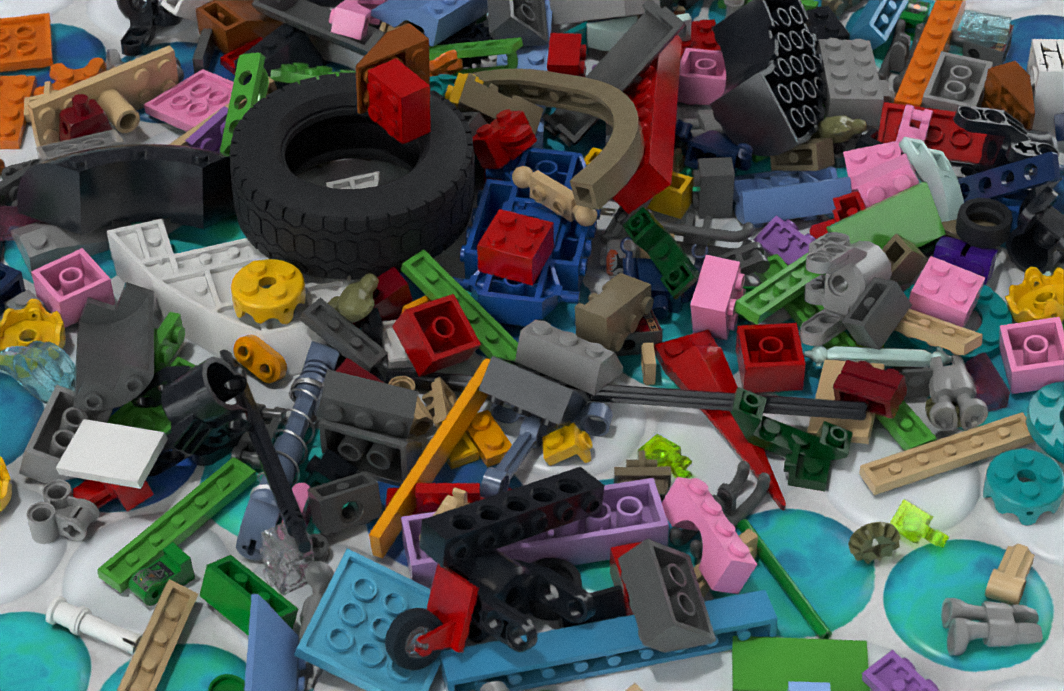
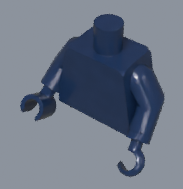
M678 119L675 135L679 136L687 151L684 165L698 169V159L731 157L735 175L739 169L747 171L751 168L753 148L750 145L740 143L737 146L725 133L715 130H709L698 136H693L691 133L693 125Z
M631 237L623 238L620 242V249L626 254V258L622 259L623 274L651 284V297L654 299L652 310L656 318L662 320L668 316V313L681 312L684 303H689L692 300L698 280L678 299L673 298L660 280L663 275L652 259L633 258V251H627L624 248L626 240H633ZM695 244L691 249V253L695 261L694 266L700 273L705 256L710 254L706 246L705 254L697 256V244Z

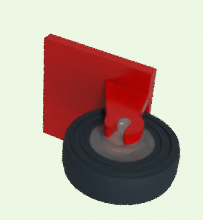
M437 564L426 610L422 608L406 610L398 615L388 628L385 647L392 661L407 670H420L430 665L444 648L450 647L457 653H463L465 642L469 635L473 609L477 603L479 588L448 567L442 568Z

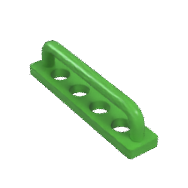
M522 38L429 46V61L450 50L457 51V58L506 54L507 65L462 69L459 73L517 69L518 57L516 51L523 46Z
M260 52L241 54L238 58L220 148L222 153H230L234 128L243 115L263 97L266 98L269 78L263 67L265 56ZM252 74V78L249 81V83L243 85V81L246 78V76ZM247 98L246 105L242 109H238L240 102Z

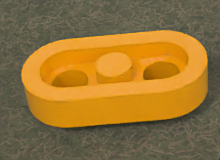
M246 335L236 340L233 348L236 360L265 383H273L284 378L287 372V364L281 354L256 335ZM266 364L269 366L270 372L267 371Z

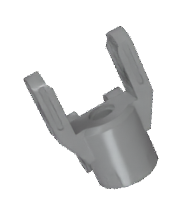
M838 232L826 233L809 244L808 255L806 256V270L821 275L805 285L804 300L809 304L824 306V309L802 323L800 327V341L803 344L820 346L845 331L846 327L842 323L843 319L872 279L876 277L890 280L892 275L891 263L878 245L869 241H858L852 244L849 243L850 238L848 235Z

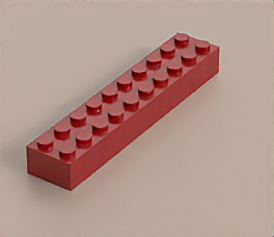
M678 34L624 92L634 103L644 138V154L640 165L628 183L613 197L628 214L662 192L672 183L682 39Z

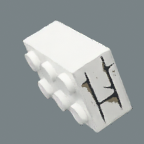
M1032 39L1026 70L1031 79L1035 108L1032 129L1048 131L1051 136H1056L1054 115L1064 113V39Z

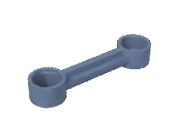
M493 402L490 407V413L493 418L502 423H514L519 417H526L514 412V405L507 402L504 404L511 406L512 409ZM590 402L584 406L573 422L576 425H580L581 429L587 432L588 435L603 436L609 432L613 412L610 407L603 403ZM589 417H596L603 421H595Z
M531 415L524 418L518 438L496 468L489 467L485 472L480 486L481 497L488 498L508 491L510 479L532 448L538 449L541 447L542 437L546 435L548 426L540 423V417Z

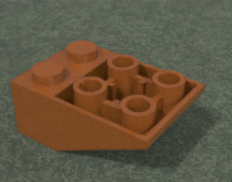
M212 0L196 8L199 34H201L203 28L212 29L214 45L226 54L259 37L265 38L283 23L259 13L252 6L254 0Z
M409 23L386 32L355 66L357 112L359 114L367 112L369 107V93L367 90L368 70L397 58L430 85L429 39L412 24Z
M1016 61L988 68L981 108L1004 110L1024 124V128L1032 129L1035 108L1030 75Z

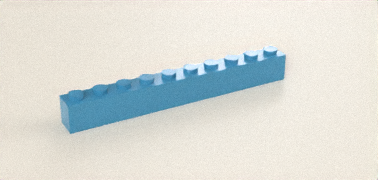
M766 590L748 592L704 601L716 641L712 644L666 653L644 646L638 636L639 629L635 615L537 633L538 640L536 645L524 652H517L499 640L464 647L463 653H457L453 649L441 651V674L446 691H480L484 684L493 681H502L510 691H521L732 650V636H738L739 640L742 641L749 639L750 636L776 637L777 616ZM526 635L520 636L523 641L527 642Z

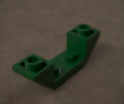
M644 206L622 225L633 242L648 253L663 275L660 280L673 298L678 299L698 280L700 273L672 235Z
M740 387L737 388L731 414L748 443L786 457V453L792 454L794 443L801 444L800 456L829 461L843 459L848 456L852 431L824 421L814 436L763 416L767 398Z

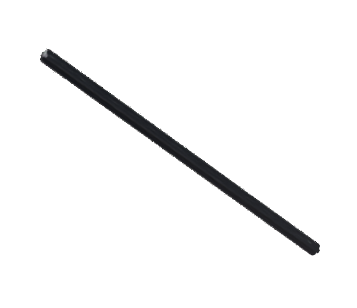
M389 369L386 372L385 382L389 384L390 380L396 376H407L414 381L415 389L432 390L431 383L440 376L453 392H463L473 375L433 372L419 377L416 371ZM607 384L598 393L591 395L589 401L731 411L735 393ZM760 395L767 398L763 412L767 414L865 420L867 415V404L865 402Z

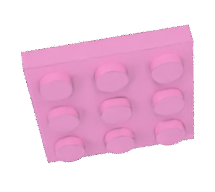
M202 69L145 103L144 109L146 114L187 132L230 102L234 82Z

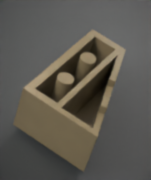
M468 73L457 110L459 109L460 112H479L487 124L493 122L496 119V115L503 110L523 111L536 135L543 108L516 95H512V98H509L498 92V86L491 83L488 88L476 82L475 75Z
M619 273L602 286L603 292L599 295L596 293L589 295L588 303L585 305L578 303L575 306L577 337L591 343L601 344L605 349L612 352H618L622 348L626 337L630 332L633 333L636 330L640 319L644 314H648L651 311L654 299L651 297V284Z

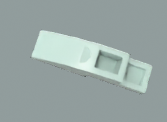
M689 13L676 15L685 22V27L678 35L682 41L691 40L692 19ZM637 16L588 23L587 46L598 50L610 51L638 20Z
M904 137L900 141L899 147L904 154H907L910 163L918 172L917 177L922 182H927L941 222L956 220L958 210L964 203V199L956 174L943 151L929 149L923 140Z

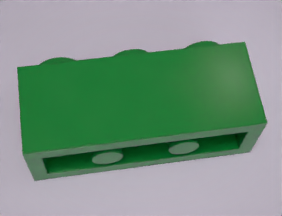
M228 555L207 564L199 596L245 634L249 635L252 594H259L293 630L298 608L236 558Z

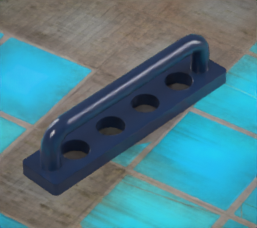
M1047 152L957 180L961 192L965 185H968L970 189L968 193L962 192L964 203L975 198L996 199L1059 181L1064 176V166L1059 164L1057 153ZM1036 165L1037 174L1029 176L1030 168ZM1013 172L1014 180L1006 182L1007 175ZM990 178L992 187L984 189L985 181Z

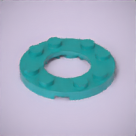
M912 284L904 291L908 300L915 284ZM983 285L978 302L973 310L978 312L982 320L981 326L975 331L982 334V345L966 355H960L965 365L978 364L999 354L1000 326L1012 324V315L1007 304L987 285ZM895 331L901 342L908 349L926 350L932 354L939 347L930 346L925 341L904 336L903 333ZM943 348V351L947 355L951 357L952 355H955L950 350Z
M1064 381L1048 384L1040 388L1033 395L1027 408L1026 425L1036 444L1049 456L1064 464V426L1060 421V412L1064 410Z

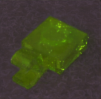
M656 434L638 449L645 450V459H657L658 467H671V472L675 478L689 479L692 476V472L687 470L692 465V460L681 455V447L663 436Z
M903 499L890 521V524L897 528L900 535L916 544L923 537L933 545L943 548L949 539L948 535L929 525L934 516L906 499Z

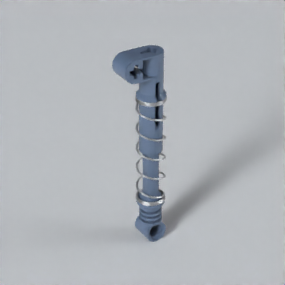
M312 341L300 376L295 379L290 388L289 397L294 402V406L292 409L288 408L281 412V417L287 422L286 427L273 433L275 439L273 446L290 487L295 485L300 478L299 465L304 463L308 456L306 445L315 437L314 424L321 419L318 417L314 422L311 421L327 369L335 371L340 355L335 348ZM286 411H291L289 419L286 420L284 417V413ZM308 426H312V436L307 442H304ZM283 431V435L276 438V434ZM260 472L257 475V480L260 483L250 493V500L246 507L236 542L238 553L251 560L265 558L281 517L264 472Z

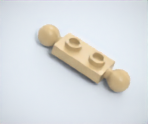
M520 166L514 170L512 174L513 183L519 188L529 187L530 197L551 209L557 215L564 217L570 222L576 220L579 225L585 227L591 226L597 220V210L576 205L573 191L539 170L533 172L527 166Z

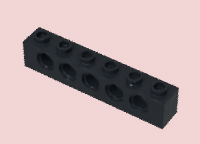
M577 467L422 519L419 548L442 568L600 513L605 485L582 467Z

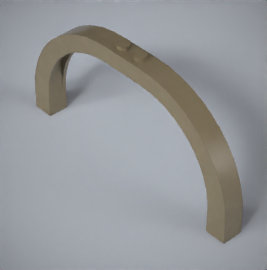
M497 69L471 73L484 81L483 85L488 88L491 83L498 86V92L509 98H512V95H516L533 104L589 114L605 121L613 128L609 141L599 155L570 180L576 205L599 210L635 174L644 154V138L634 103L618 88L595 79L535 69Z

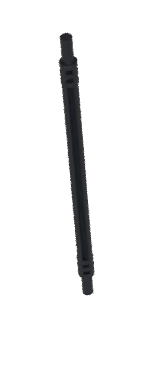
M228 350L220 351L221 359L232 367H240L239 362ZM247 383L244 392L234 397L235 402H238L239 406L247 409L251 415L252 426L247 432L287 532L294 538L299 552L306 553L311 549V544L306 534L307 525Z

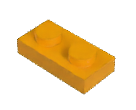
M488 409L477 413L465 431L479 451V456L486 467L500 463L512 446Z

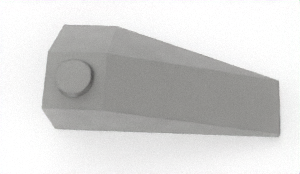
M112 220V226L99 228L80 235L43 221H37L11 230V235L32 276L31 271L81 248L89 256L110 250L107 230L130 226L131 223L128 220Z

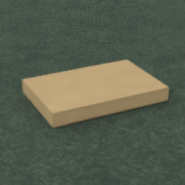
M824 361L815 399L835 400L833 384L838 375L841 374V369L846 361ZM870 363L875 368L885 370L884 364ZM867 412L865 420L810 417L807 433L815 436L823 422L826 421L852 431V443L869 444L875 414Z

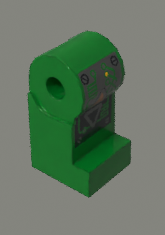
M909 0L907 9L902 11L900 19L906 22L905 29H916L919 23L926 25L931 3ZM905 31V34L909 35L910 40L913 41L915 33Z
M174 542L163 549L164 555L148 567L136 571L129 581V589L148 606H153L158 602L169 579L182 586L195 579L191 558Z

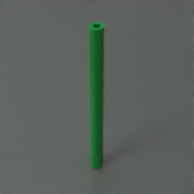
M747 519L741 520L737 524V528L741 533L750 529L758 535L757 555L820 639H829L832 635L830 629Z

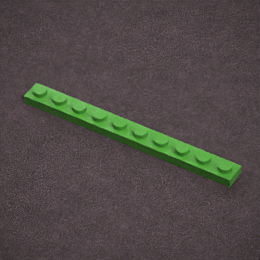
M778 254L767 257L770 267L766 272H754L762 283L788 266ZM805 292L783 307L799 327H801L803 322L824 309L821 305L807 303L804 300ZM845 331L823 344V347L826 349L834 346L858 347ZM904 400L899 405V410L894 419L875 414V417L904 451L937 440L935 435Z

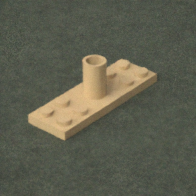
M166 46L27 103L36 146L59 142V113L73 106L72 97L77 94H85L88 96V100H96L105 111L109 122L119 132L129 133L133 131L140 122V115L137 110L144 108L145 103L179 84L174 50L170 46Z

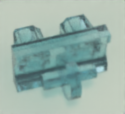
M964 10L960 37L1006 44L1011 17Z

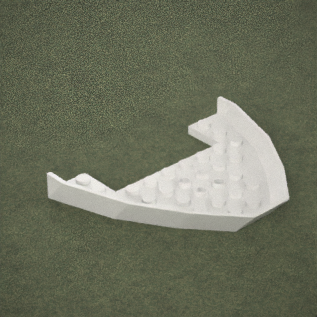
M379 171L326 183V187L338 189H362L382 185ZM162 219L107 230L110 253L116 274L124 283L128 282L154 291V315L161 323L169 312L181 314L182 325L185 328V337L217 357H220L221 350H228L235 358L233 348L236 340L246 335H256L285 359L287 372L284 378L301 374L312 341L332 347L299 320L302 312L320 297L328 303L333 297L340 296L349 284L360 280H351V276L344 280L329 279V274H327L326 278L309 275L308 271L306 274L302 273L305 282L306 300L305 304H298L296 306L292 321L288 324H282L278 319L271 318L263 323H257L246 312L243 317H237L231 293L232 279L241 268L252 261L269 259L260 253L259 249H256L247 238L174 254ZM266 285L262 288H269L271 285ZM266 364V369L270 372L269 366Z

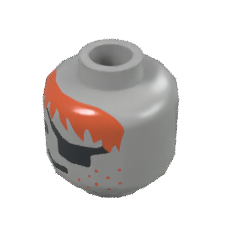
M610 239L606 243V249H600V266H605L606 273L609 276H616L619 273L623 274L622 259L626 258V254L620 249L622 239ZM626 240L624 248L627 251H633V258H640V247H636L633 241Z

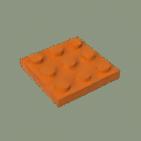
M50 13L0 19V72H15L23 69L45 68L53 65Z

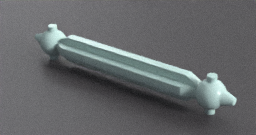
M823 345L815 346L812 350L804 352L805 357L811 358L816 363V366L822 367V363L825 360H850L854 362L884 364V366L924 368L930 365L931 358L941 356L943 366L952 363V357L947 355L941 347H937V351L932 354L921 349L881 348L878 350L869 347L834 346L826 349Z

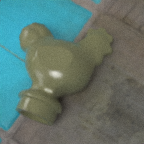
M847 115L830 116L818 123L819 129L812 134L811 138H833V143L846 142L853 135L865 132L867 124L865 120L851 119Z
M372 273L366 274L358 282L349 284L340 296L333 297L328 304L350 322L360 321L374 307L373 292L378 286L379 279Z

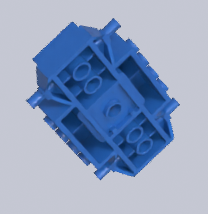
M529 147L514 160H510L507 165H504L503 169L486 168V178L492 179H486L483 190L478 191V208H473L472 226H468L466 230L467 244L462 245L460 250V262H464L465 279L455 277L453 279L466 291L470 292L471 296L498 323L527 326L535 319L541 320L558 306V303H579L580 290L583 278L587 273L588 258L591 257L593 238L596 237L597 220H600L601 208L597 210V220L591 226H581L576 220L570 222L532 199L529 187L524 189L517 187L513 183L512 174L516 168L527 166L533 172L539 170L572 190L570 180L586 167L582 153ZM499 209L554 222V249L533 285L478 272L477 245Z

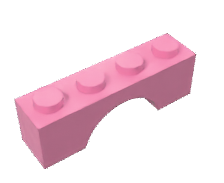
M388 0L343 1L333 8L330 13L329 23L332 24L331 32L361 40L367 35L369 24L380 25L382 21L371 16L372 9Z
M677 477L662 501L666 518L672 527L700 531L703 544L702 558L699 566L700 572L713 591L738 595L757 566V563L750 554L747 545L742 542L736 533L734 525L726 518L721 505L715 501L709 492L707 484L697 478Z

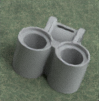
M57 479L48 482L42 490L44 502H37L31 505L26 513L33 540L39 544H48L55 541L61 535L74 541H82L87 535L86 529L90 523L96 521L100 516L98 508L86 499L73 497L71 486L67 481Z

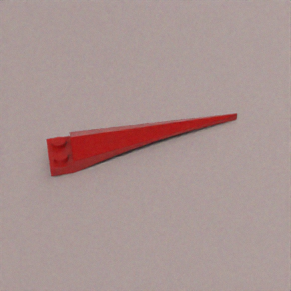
M708 329L654 345L655 356L662 369L680 389L725 393L736 392L738 387L721 347H718ZM700 409L743 461L749 463L750 469L757 479L761 473H768L770 475V486L767 492L779 508L785 511V499L764 449L748 443L733 418L731 411Z

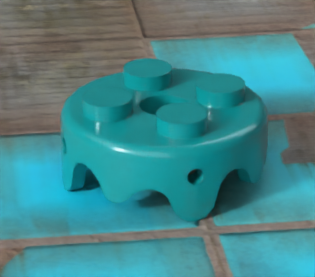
M1022 448L1002 452L989 463L984 481L983 497H992L995 508L999 513L1015 514L1021 524L1029 526L1034 524L1042 513L1050 511L1052 514H1055L1064 498V472L1052 458L1037 451ZM1019 478H1028L1033 482H1022L1019 480Z

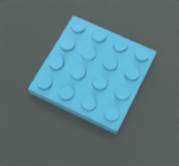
M347 548L294 656L366 691H429L441 663L440 654L430 665L423 669L407 670L397 665L389 657L385 647V638L389 626L398 615L412 608L426 610L431 589ZM415 638L412 642L405 644L407 650L412 651L415 647H419L421 643Z

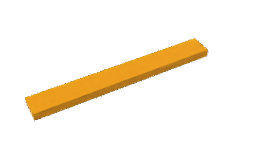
M485 358L369 533L374 556L384 558L402 530L401 517L410 516L416 508V483H432L485 402L488 394L479 391V387L490 359Z

